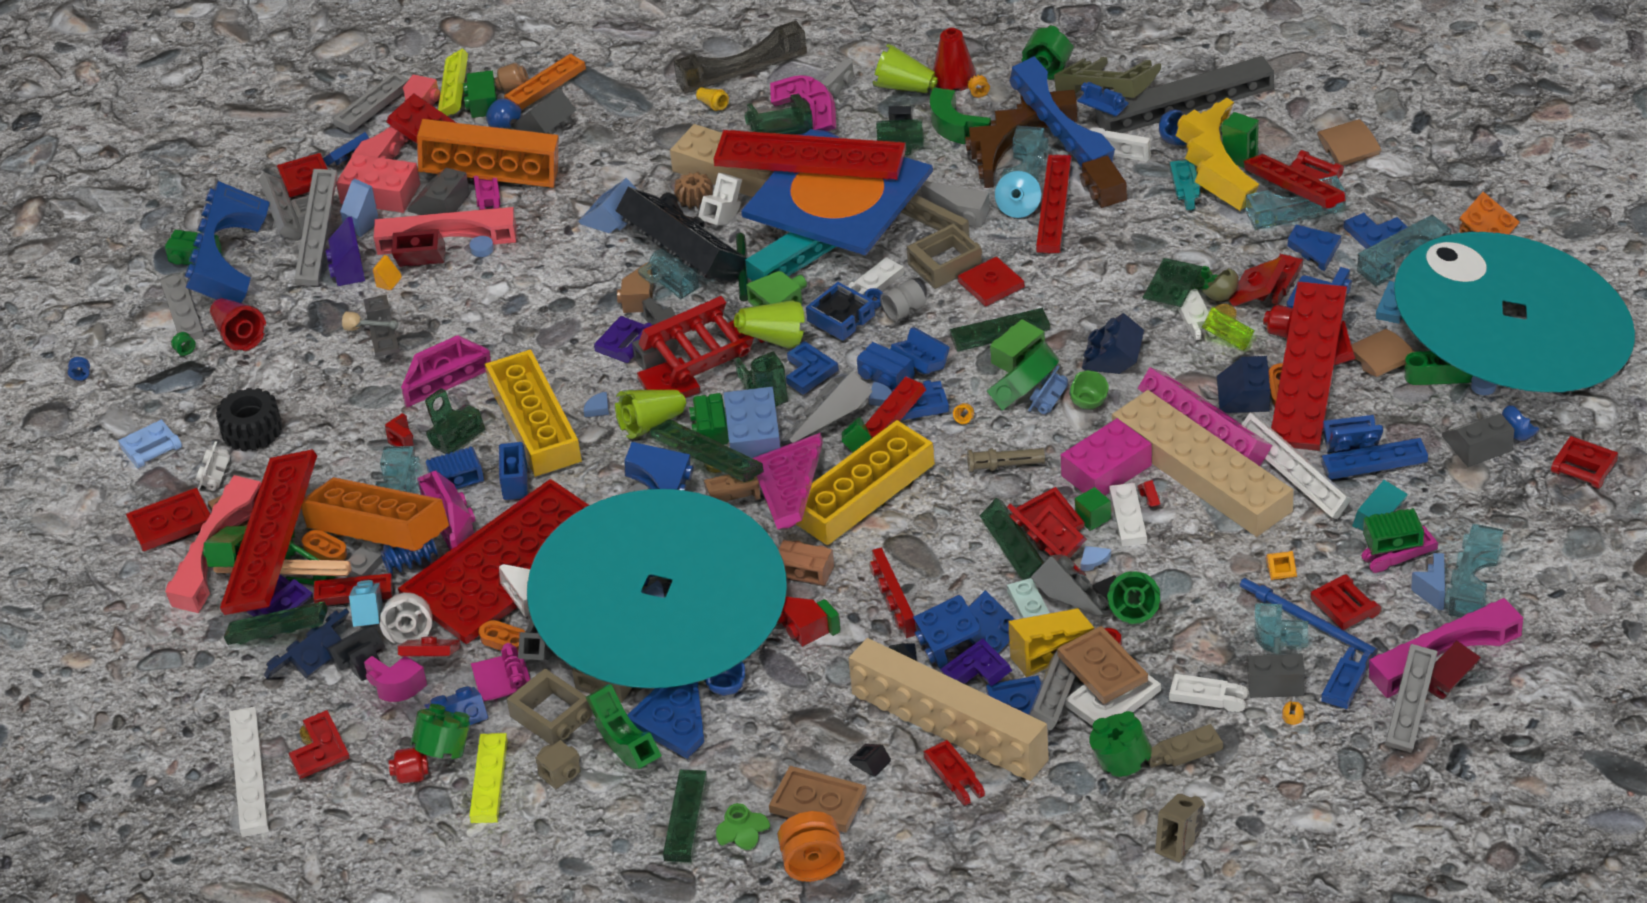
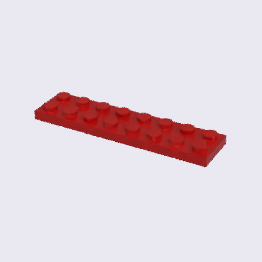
M723 130L713 160L714 166L726 168L898 180L906 151V144L903 142Z
M1308 282L1297 283L1271 426L1293 448L1320 451L1323 421H1325L1347 286Z
M313 449L269 459L220 606V610L224 615L270 606L317 459V454Z

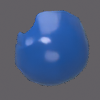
M497 99L488 108L486 121L489 127L510 128L511 120H518L520 118L521 108L509 99Z
M1169 110L1160 118L1159 134L1165 143L1179 146L1187 144L1176 137L1177 123L1181 116L1184 115L1180 110Z
M1509 405L1503 409L1502 415L1514 428L1515 440L1526 441L1539 433V428L1534 427L1530 423V419L1525 418L1515 406Z
M740 662L731 669L706 679V685L715 694L723 696L735 694L743 687L745 665L743 662Z

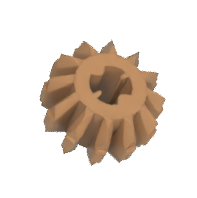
M699 171L695 174L689 172L688 175H681L680 179L675 180L674 194L681 206L687 205L689 209L692 206L699 208L703 196L713 195V183L707 174L700 175Z

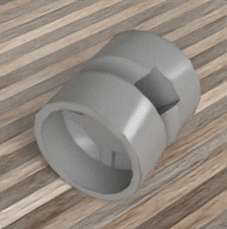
M913 279L903 282L898 288L890 289L881 294L880 297L884 312L895 322L909 315V312L913 313L926 304L922 288Z

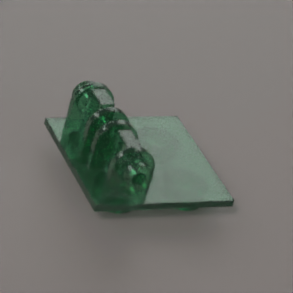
M1163 258L1142 298L1182 307L1192 287L1198 289L1204 286L1205 280L1200 275L1203 267Z

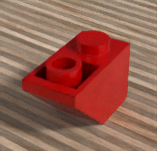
M786 596L784 607L777 623L783 624L791 639H796L803 647L829 633L827 614L813 599Z

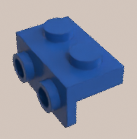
M915 327L910 328L906 341L891 344L890 350L914 360V367L923 374L944 369L950 349L948 345Z
M466 686L459 688L455 691L456 694L448 697L445 695L434 697L430 700L431 703L424 705L425 709H429L430 704H439L445 707V711L466 713L470 716V725L488 718L482 696L475 687Z

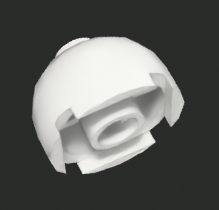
M413 593L394 595L386 602L381 611L380 628L383 635L392 643H404L407 640L427 637L432 627V612L429 604L422 597Z

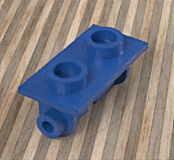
M1084 82L1082 84L1081 91L1084 94L1077 100L1079 103L1117 116L1129 104L1121 93L1105 89L1104 93H1102V87L1092 82Z

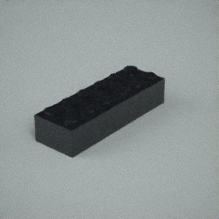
M629 186L627 187L615 210L623 216L622 221L631 226L636 225L639 233L648 237L649 235L652 236L651 241L661 247L666 246L669 254L678 258L682 257V263L691 268L696 267L699 269L697 271L699 275L710 279L712 276L713 279L723 284L725 281L736 282L746 264L745 259L747 258L658 196Z

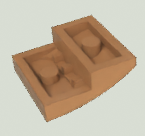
M1360 119L1317 132L1326 153L1330 152L1335 163L1343 166L1379 155L1381 152L1375 137Z
M1384 329L1352 344L1355 359L1361 362L1363 371L1376 377L1404 365L1406 356L1411 352H1415L1401 337L1388 329Z

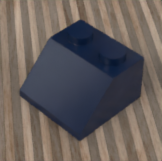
M1267 356L1241 357L1217 375L1220 410L1225 413L1270 412Z

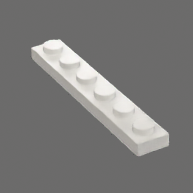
M1249 413L1242 425L1273 445L1265 459L1329 516L1338 520L1352 498L1257 415Z
M256 707L229 711L240 833L242 837L269 832L257 710Z

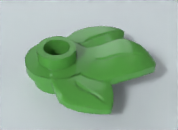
M736 803L728 807L724 815L725 821L717 826L716 839L720 845H726L734 841L739 848L752 850L758 844V832L768 830L770 823L762 813H753L744 804Z

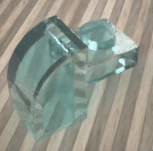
M1255 603L1254 636L1257 643L1263 649L1272 653H1280L1281 646L1308 647V621L1282 620V604Z

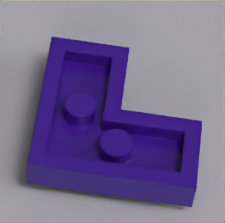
M983 638L940 669L942 674L963 684L979 674L990 686L1012 672L1010 665Z

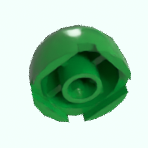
M1137 571L1125 572L1118 576L1109 587L1107 594L1108 607L1112 614L1121 622L1128 624L1143 623L1151 619L1158 610L1160 589L1155 580L1146 573Z

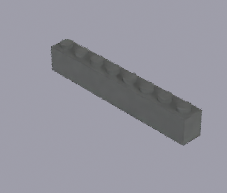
M1260 56L1146 89L1135 98L1125 97V101L1129 102V104L1117 116L1095 109L1096 123L1099 128H1103L1105 131L1125 133L1159 123L1162 115L1169 110H1180L1183 114L1187 115L1194 109L1200 111L1211 108L1216 102L1219 103L1225 98L1235 101L1274 89V70L1265 58Z

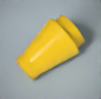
M701 87L696 92V98L714 111L724 110L729 103V96L722 89Z

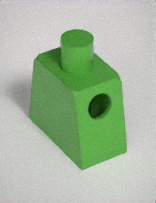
M777 271L746 284L748 303L752 306H760L793 300L802 304L801 290L807 287V282L802 275L791 279L782 271Z

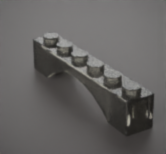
M795 20L775 27L760 43L737 55L709 58L692 54L674 60L676 82L686 94L694 92L701 87L715 85L719 82L807 54L805 31Z

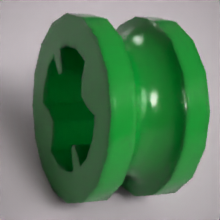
M179 332L173 337L171 346L179 355L187 356L195 349L196 342L187 332Z

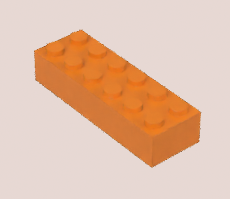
M422 119L417 135L418 172L439 174L445 168L466 172L467 178L478 176L479 179L492 181V178H497V181L554 188L558 173L559 135Z
M335 477L304 497L301 506L307 528L390 545L391 547L404 548L410 551L421 549L425 543L440 535V532L449 526L442 499Z

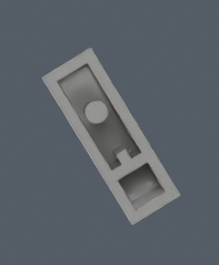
M925 181L921 186L922 198L967 219L969 226L982 227L990 211L989 192Z

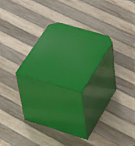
M1093 487L1075 498V511L1084 521V526L1091 531L1111 519V501L1097 488Z

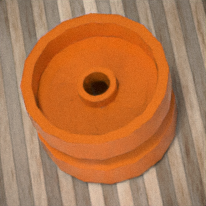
M818 811L803 812L788 818L780 826L777 833L785 871L791 878L806 882L823 880L836 873L842 867L845 860L844 850L837 822L831 815Z

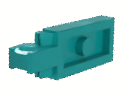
M1188 160L1171 161L1170 172L1176 197L1178 196V200L1184 199L1186 210L1195 209V198H1199L1200 186L1195 182L1197 177L1195 166Z

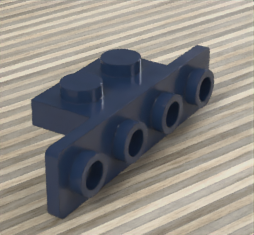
M347 608L340 613L337 610L326 618L325 621L327 623L321 627L318 625L314 626L306 633L307 638L301 642L298 640L294 641L287 647V653L281 657L276 655L266 664L267 669L264 673L266 679L289 662H292L307 679L332 659L326 648L341 640L334 629L346 620L350 613Z

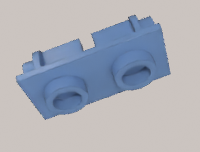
M1059 366L1055 368L1052 374L1048 373L1040 382L1043 386L1042 389L1037 387L1029 400L1033 403L1028 410L1029 412L1035 406L1041 414L1050 413L1057 400L1068 387L1067 377L1056 373Z

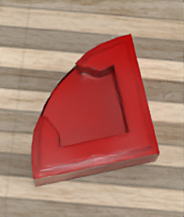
M1153 480L1137 485L1140 495L1142 497L1146 496L1147 505L1153 507L1161 504Z

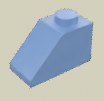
M353 179L340 214L342 223L347 217L352 216L355 233L360 237L374 226L375 219L379 218L372 186Z

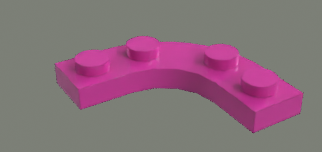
M799 75L770 83L771 103L774 106L796 100L807 101L811 108L812 130L830 131L836 129L834 98L828 88L821 82L810 76Z

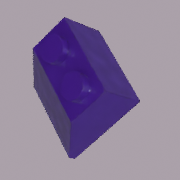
M351 216L347 217L328 239L330 249L326 250L328 263H333L328 264L331 278L336 277L337 286L365 281Z

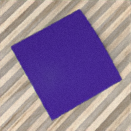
M279 575L270 606L246 612L266 624L277 627L313 597V593L294 579L290 582L282 575Z

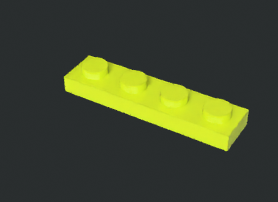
M463 48L445 59L438 110L447 116L456 114L461 108L463 83L468 53Z
M507 733L480 734L469 814L471 823H498L508 744Z

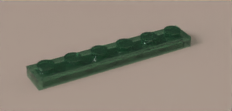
M669 419L650 429L652 438L680 452L690 454L691 457L740 481H751L755 476L764 472L763 463Z

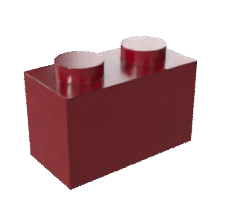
M439 229L393 233L392 255L399 267L444 263L445 241Z

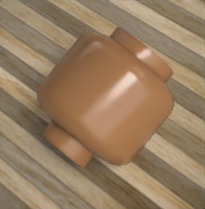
M515 62L497 70V77L494 80L498 90H503L507 94L528 81L529 77L525 67Z

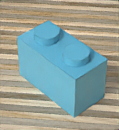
M372 580L357 582V586L353 587L349 595L353 627L379 624L383 609L380 583L373 584Z

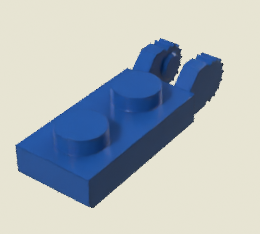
M1349 647L1344 657L1340 658L1322 693L1321 702L1348 709L1366 674L1372 653L1365 651L1360 661L1355 662L1353 660L1356 656V649Z

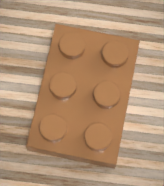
M1102 626L1057 648V656L1103 704L1148 682V673Z
M789 766L769 804V812L788 818L808 811L824 812L834 818L839 831L846 833L867 793L866 785Z

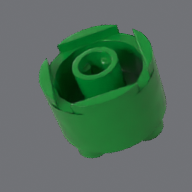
M1050 25L1047 28H1039L1032 33L1022 51L1023 58L1021 61L1023 62L1035 56L1048 71L1047 80L1054 79V74L1065 68L1074 47L1069 39L1059 32L1057 27Z
M430 704L429 709H422L417 712L410 744L411 746L416 744L415 750L428 756L443 758V754H452L451 759L460 758L463 756L470 727V716L463 712L453 713L445 711V707L439 704Z
M1126 711L1094 721L1089 743L1104 772L1106 770L1116 777L1128 776L1141 769L1140 764L1145 759L1148 762L1151 758L1152 746L1140 720L1135 717L1133 712Z

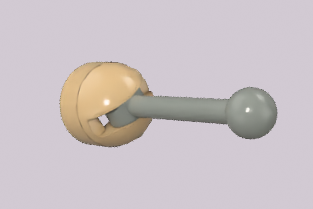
M348 311L344 313L342 318L343 329L347 331L357 330L361 325L390 327L392 330L397 329L399 326L395 320L391 322L362 320L358 313Z

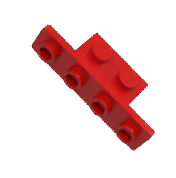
M1011 503L1007 506L1012 512L1010 518L1020 527L1025 524L1030 529L1027 534L1037 543L1042 540L1047 545L1044 550L1050 556L1062 554L1070 558L1087 540L1050 504L1033 522ZM1074 563L1073 568L1079 574L1086 576L1087 574Z

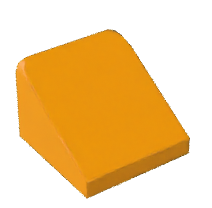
M384 255L373 268L375 284L378 288L392 290L402 278L400 271L387 255Z
M1293 551L1266 555L1265 560L1271 580L1297 577Z

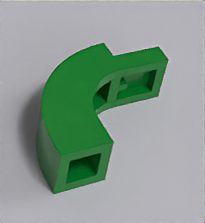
M933 88L930 95L931 123L935 131L945 139L965 144V137H970L969 127L991 126V118L965 115L957 112L955 90Z
M1043 340L1027 352L1025 358L1014 369L987 389V392L1003 411L1016 399L1026 394L1052 371L1060 359L1046 341Z
M607 684L586 696L596 717L594 723L612 751L627 766L633 769H640L662 756L651 733L639 730L629 719L612 684Z

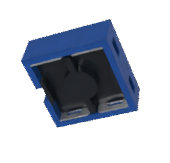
M837 282L806 306L807 322L844 341L856 331L857 325H864L875 316L874 301Z

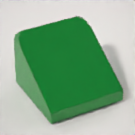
M857 418L842 431V442L852 452L871 439V434L861 418Z

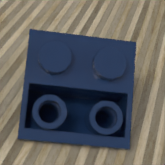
M1125 313L1116 318H1111L1106 325L1100 329L1093 330L1089 334L1087 349L1083 354L1082 369L1085 371L1090 370L1120 374L1137 363L1144 329Z

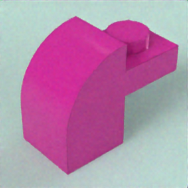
M373 656L364 662L367 672L366 678L370 684L376 686L378 697L381 700L388 702L404 701L415 696L427 686L424 668L407 656L402 657L391 667H388Z

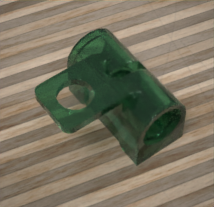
M923 119L883 120L876 122L877 141L903 142L906 144L905 155H912V148H924Z
M774 351L753 359L750 371L747 370L739 357L735 358L737 376L747 390L773 387L775 407L788 402L784 365Z
M440 388L425 399L429 416L434 425L426 431V435L431 445L438 451L450 454L486 430L479 409L468 404H464L457 410L452 409L445 389ZM441 397L443 401L442 406L438 410H434V401Z

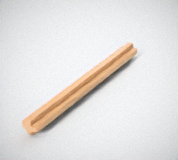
M284 560L280 575L348 576L352 568L349 561ZM213 567L215 573L231 574L233 567Z

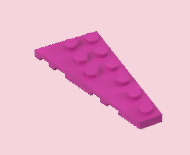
M821 433L750 459L777 530L790 528L797 522L802 521L823 444Z

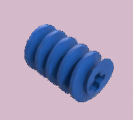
M432 538L421 549L416 551L393 547L392 549L390 545L384 544L381 556L387 572L393 576V567H396L401 573L403 572L402 564L405 563L409 569H412V560H415L420 566L422 565L423 556L428 562H431V554L434 553L438 557V553Z

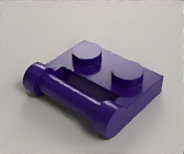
M620 316L594 343L595 352L624 363H629L634 357L632 342L640 339L643 329L653 324H642Z

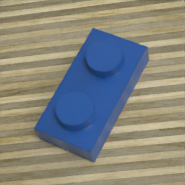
M364 132L329 153L323 160L327 166L334 162L337 166L348 159L346 155L354 152L362 141L370 138Z

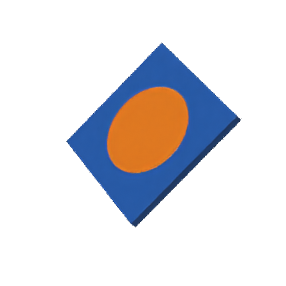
M812 129L805 135L839 138ZM904 157L898 180L774 171L741 210L743 218L866 256L932 174L933 165Z

